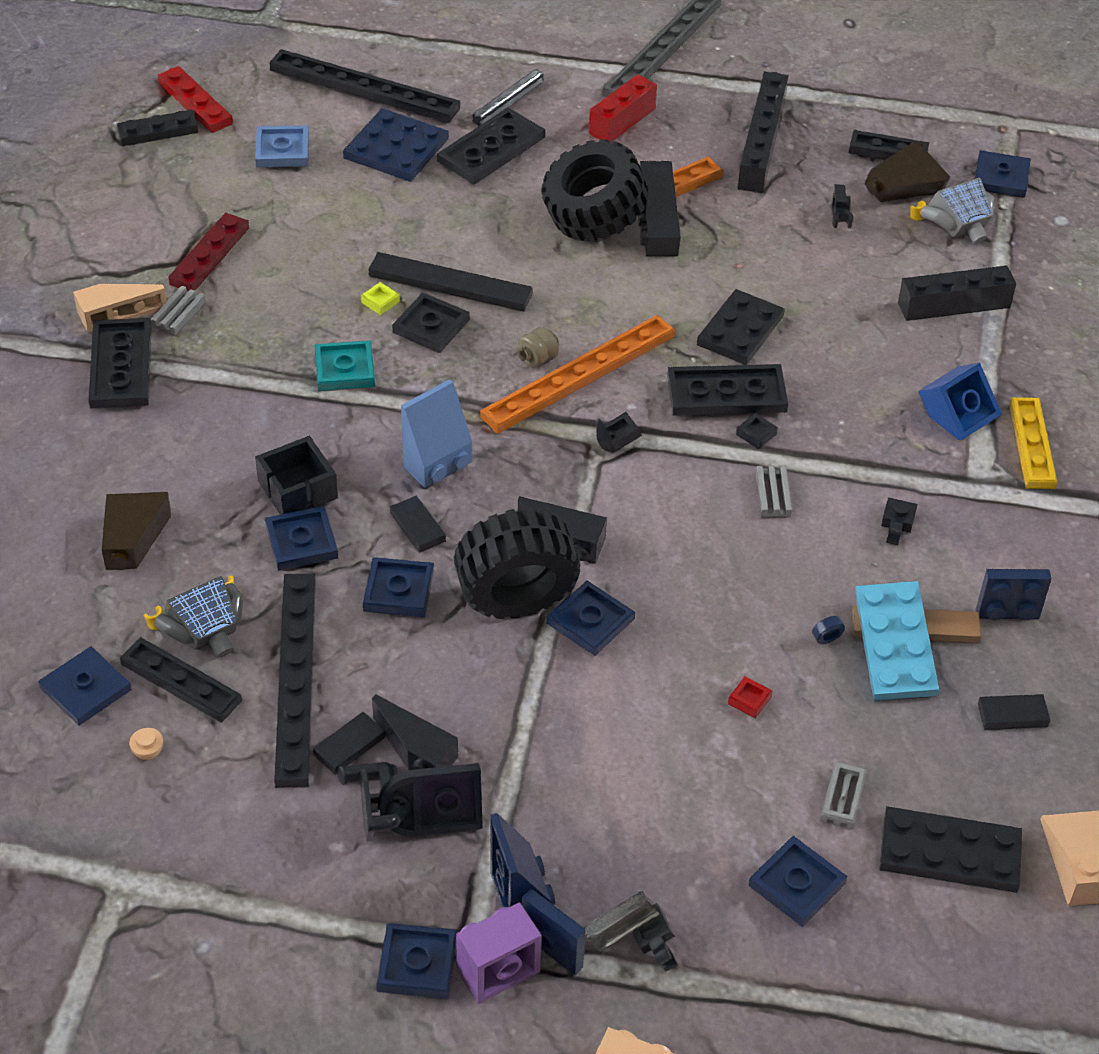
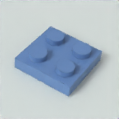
M308 125L257 126L256 167L308 166Z

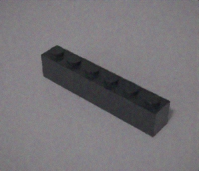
M764 71L740 163L737 188L739 190L764 192L786 100L789 75L778 72Z

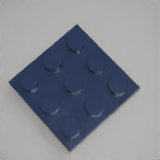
M381 108L343 150V157L349 161L412 182L449 139V131Z

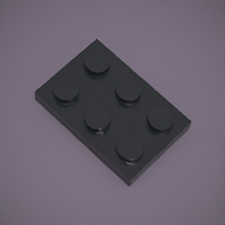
M735 289L697 337V346L747 365L784 317L785 308Z

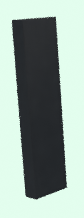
M142 637L120 657L122 666L221 723L242 702L240 693Z

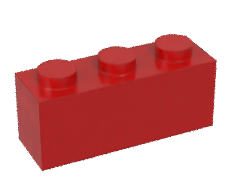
M638 74L590 109L589 134L599 140H609L610 143L656 109L657 84Z

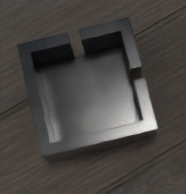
M310 435L255 456L258 482L267 496L272 499V503L280 515L306 510L310 504L315 508L338 499L336 473Z

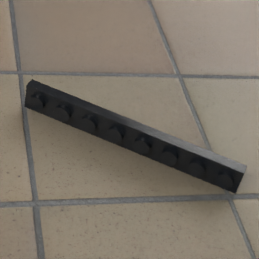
M280 49L269 62L270 71L431 117L439 121L450 123L460 110V100Z
M315 573L284 574L274 776L275 788L309 787L316 591Z

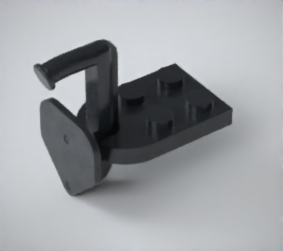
M388 762L347 767L340 765L337 768L338 778L342 785H346L348 781L360 780L366 841H372L373 832L391 830L402 836L412 837L483 829L481 768L479 763L408 770L398 773V768L394 764ZM379 778L380 793H369L368 779ZM380 812V816H372V813Z

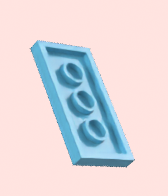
M918 581L856 586L855 597L873 700L938 696V680Z

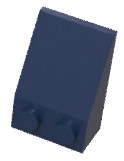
M498 813L491 814L490 874L501 906L511 907L519 902L522 905V897L530 889L555 905L552 886L550 884L545 885L542 877L545 876V870L540 855L535 856L531 844Z

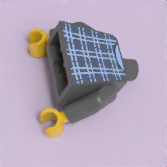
M221 575L168 599L165 606L166 614L163 613L161 606H156L154 608L156 615L148 616L145 613L144 617L149 629L161 630L184 645L190 644L195 650L210 644L216 657L220 658L234 650L227 636L236 631L238 621L242 618L243 595L234 585V577L232 575L228 576L227 583L224 582Z

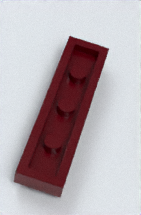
M225 212L168 276L169 285L177 288L184 286L188 292L191 289L195 291L249 229L248 220Z

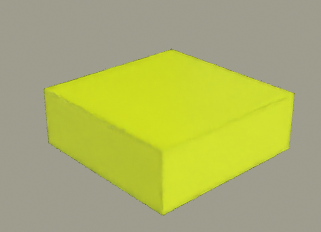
M381 282L361 295V303L379 315H382L400 302V294Z

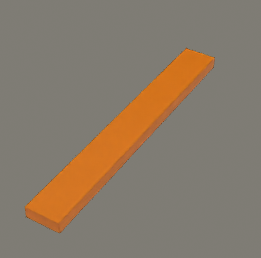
M655 315L480 410V418L499 434L675 337V329L659 315Z

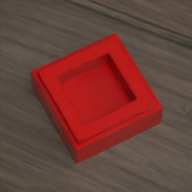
M744 676L728 697V705L756 719L772 698L773 690Z

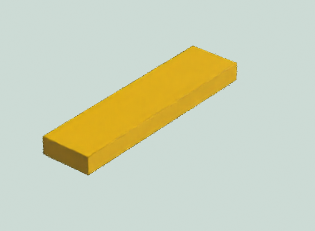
M1011 397L1009 406L1026 489H1056L1057 478L1040 398Z

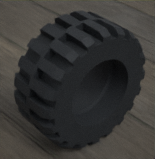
M600 139L599 142L594 140L586 141L584 145L580 146L578 144L573 146L571 151L563 152L560 155V159L558 161L554 160L550 165V171L546 172L541 187L542 199L557 229L562 231V234L565 236L573 237L574 240L584 241V239H587L589 242H595L599 238L604 240L611 238L612 234H620L625 231L624 228L627 225L631 226L636 221V216H640L644 210L649 189L632 150L615 141L610 143L609 140ZM606 185L602 190L598 191L597 193H594L589 196H584L588 191L592 190L593 188Z
M522 508L521 511H515V509L506 510L504 514L497 515L496 513L489 516V519L485 522H478L474 525L472 531L468 530L463 535L455 550L454 565L464 599L472 609L487 617L493 615L496 619H504L505 617H511L512 619L520 618V615H533L540 609L544 608L546 610L552 607L554 602H560L566 597L567 592L572 591L579 578L581 564L569 527L557 515L543 509H538L537 511H534L532 508Z

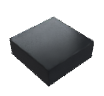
M754 413L737 427L736 435L755 448L760 449L777 435L778 427Z

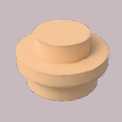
M143 728L131 736L129 744L134 755L143 760H150L159 755L164 742L158 730Z

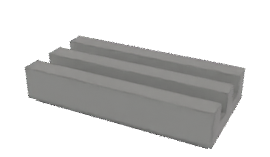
M181 286L151 318L152 327L176 335L206 302L205 294L200 293L197 296L196 291L191 289L187 292L186 287ZM191 301L190 305L183 311V309H184V308L188 305V303Z
M757 466L756 479L761 517H791L792 506L786 466H780V470H775L774 466H768V470H763V466ZM764 478H769L773 509H768ZM776 478H780L784 509H780Z
M834 762L820 818L821 822L827 823V819L834 821L833 825L840 826V823L847 824L846 828L853 830L867 769ZM839 771L845 772L837 810L832 811L830 807ZM853 774L859 777L850 815L843 814Z

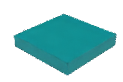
M371 340L314 344L318 391L375 387Z

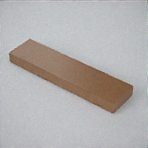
M853 606V637L863 638L858 608ZM924 609L930 641L980 643L979 612Z

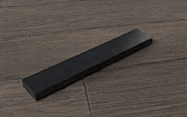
M377 252L368 269L370 277L519 311H525L533 294L532 286Z

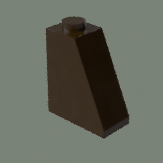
M916 140L872 168L864 184L870 194L874 195L880 202L936 194L937 191L945 189L950 176Z
M168 492L106 494L101 549L106 570L138 568L171 517Z

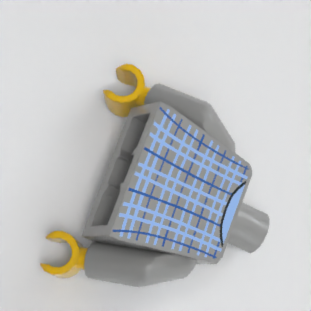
M977 178L937 191L927 206L924 201H919L917 207L910 206V218L915 221H920L924 218L931 220L947 230L953 237L968 233L973 244H979L988 237L984 227L993 217L995 198L992 194L985 191L981 178Z

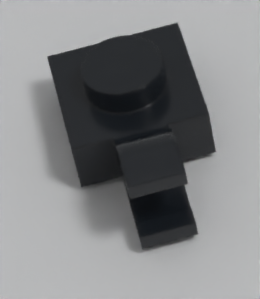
M834 185L832 225L834 228H837L838 222L844 221L848 224V229H851L854 216L849 212L851 198L846 196L845 185Z
M888 497L881 526L889 528L886 543L898 546L901 532L911 533L918 504Z
M658 903L627 919L638 947L644 954L652 950L659 965L662 964L665 972L678 965L666 943L675 935Z

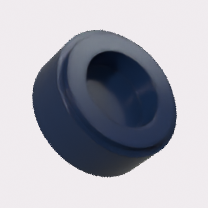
M830 616L817 623L812 629V634L819 644H827L839 638L843 634L845 626L839 616Z

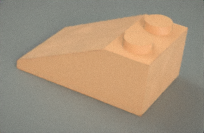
M1099 810L1042 815L1040 820L1067 905L1098 904Z

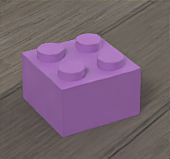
M520 902L511 907H502L494 912L491 917L479 923H470L456 934L457 972L478 1004L540 973L542 935Z

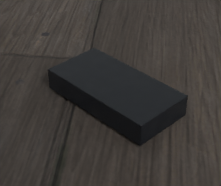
M417 495L390 506V514L419 553L446 542V534Z
M1043 694L979 697L978 707L984 730L1049 726L1050 717Z
M361 712L313 748V755L336 775L338 766H348L385 738V730L366 713Z

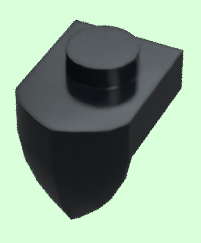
M627 412L606 424H603L600 419L596 423L597 441L601 449L608 452H616L642 436L640 429Z

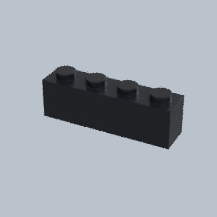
M640 161V167L649 188L647 203L644 205L641 215L638 216V225L643 226V229L640 230V245L645 246L646 257L678 256L681 235L672 161Z
M1007 265L902 278L898 304L906 321L1011 308L1017 283Z

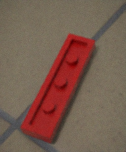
M180 66L170 68L157 75L158 83L186 110H193L195 118L210 133L233 124L232 115Z

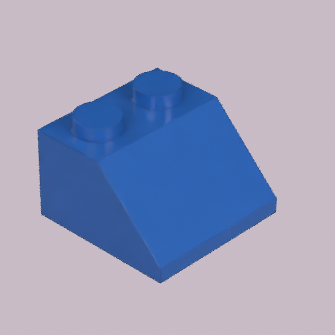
M980 363L958 366L918 391L929 417L958 440H963L1002 415Z

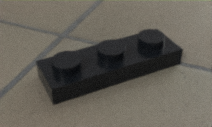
M182 110L170 114L154 115L148 118L116 123L122 147L198 133V125L193 110Z
M853 130L849 154L886 160L916 140ZM917 140L928 152L930 142Z

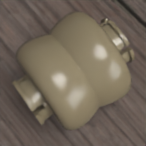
M538 327L533 332L525 334L519 339L518 357L530 367H540L546 361L553 360L558 355V337L552 331L544 327Z

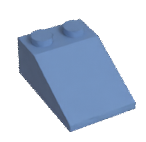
M450 379L401 405L404 468L424 488L441 481L444 477L466 467L472 462V440L454 383Z

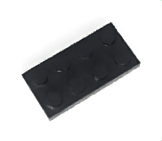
M508 107L438 152L437 162L475 185L544 139L546 129Z
M150 318L93 320L89 384L90 409L149 405L152 329Z
M781 364L668 367L667 378L673 416L788 412L789 404Z
M886 806L879 870L1017 893L1020 887L1022 828Z

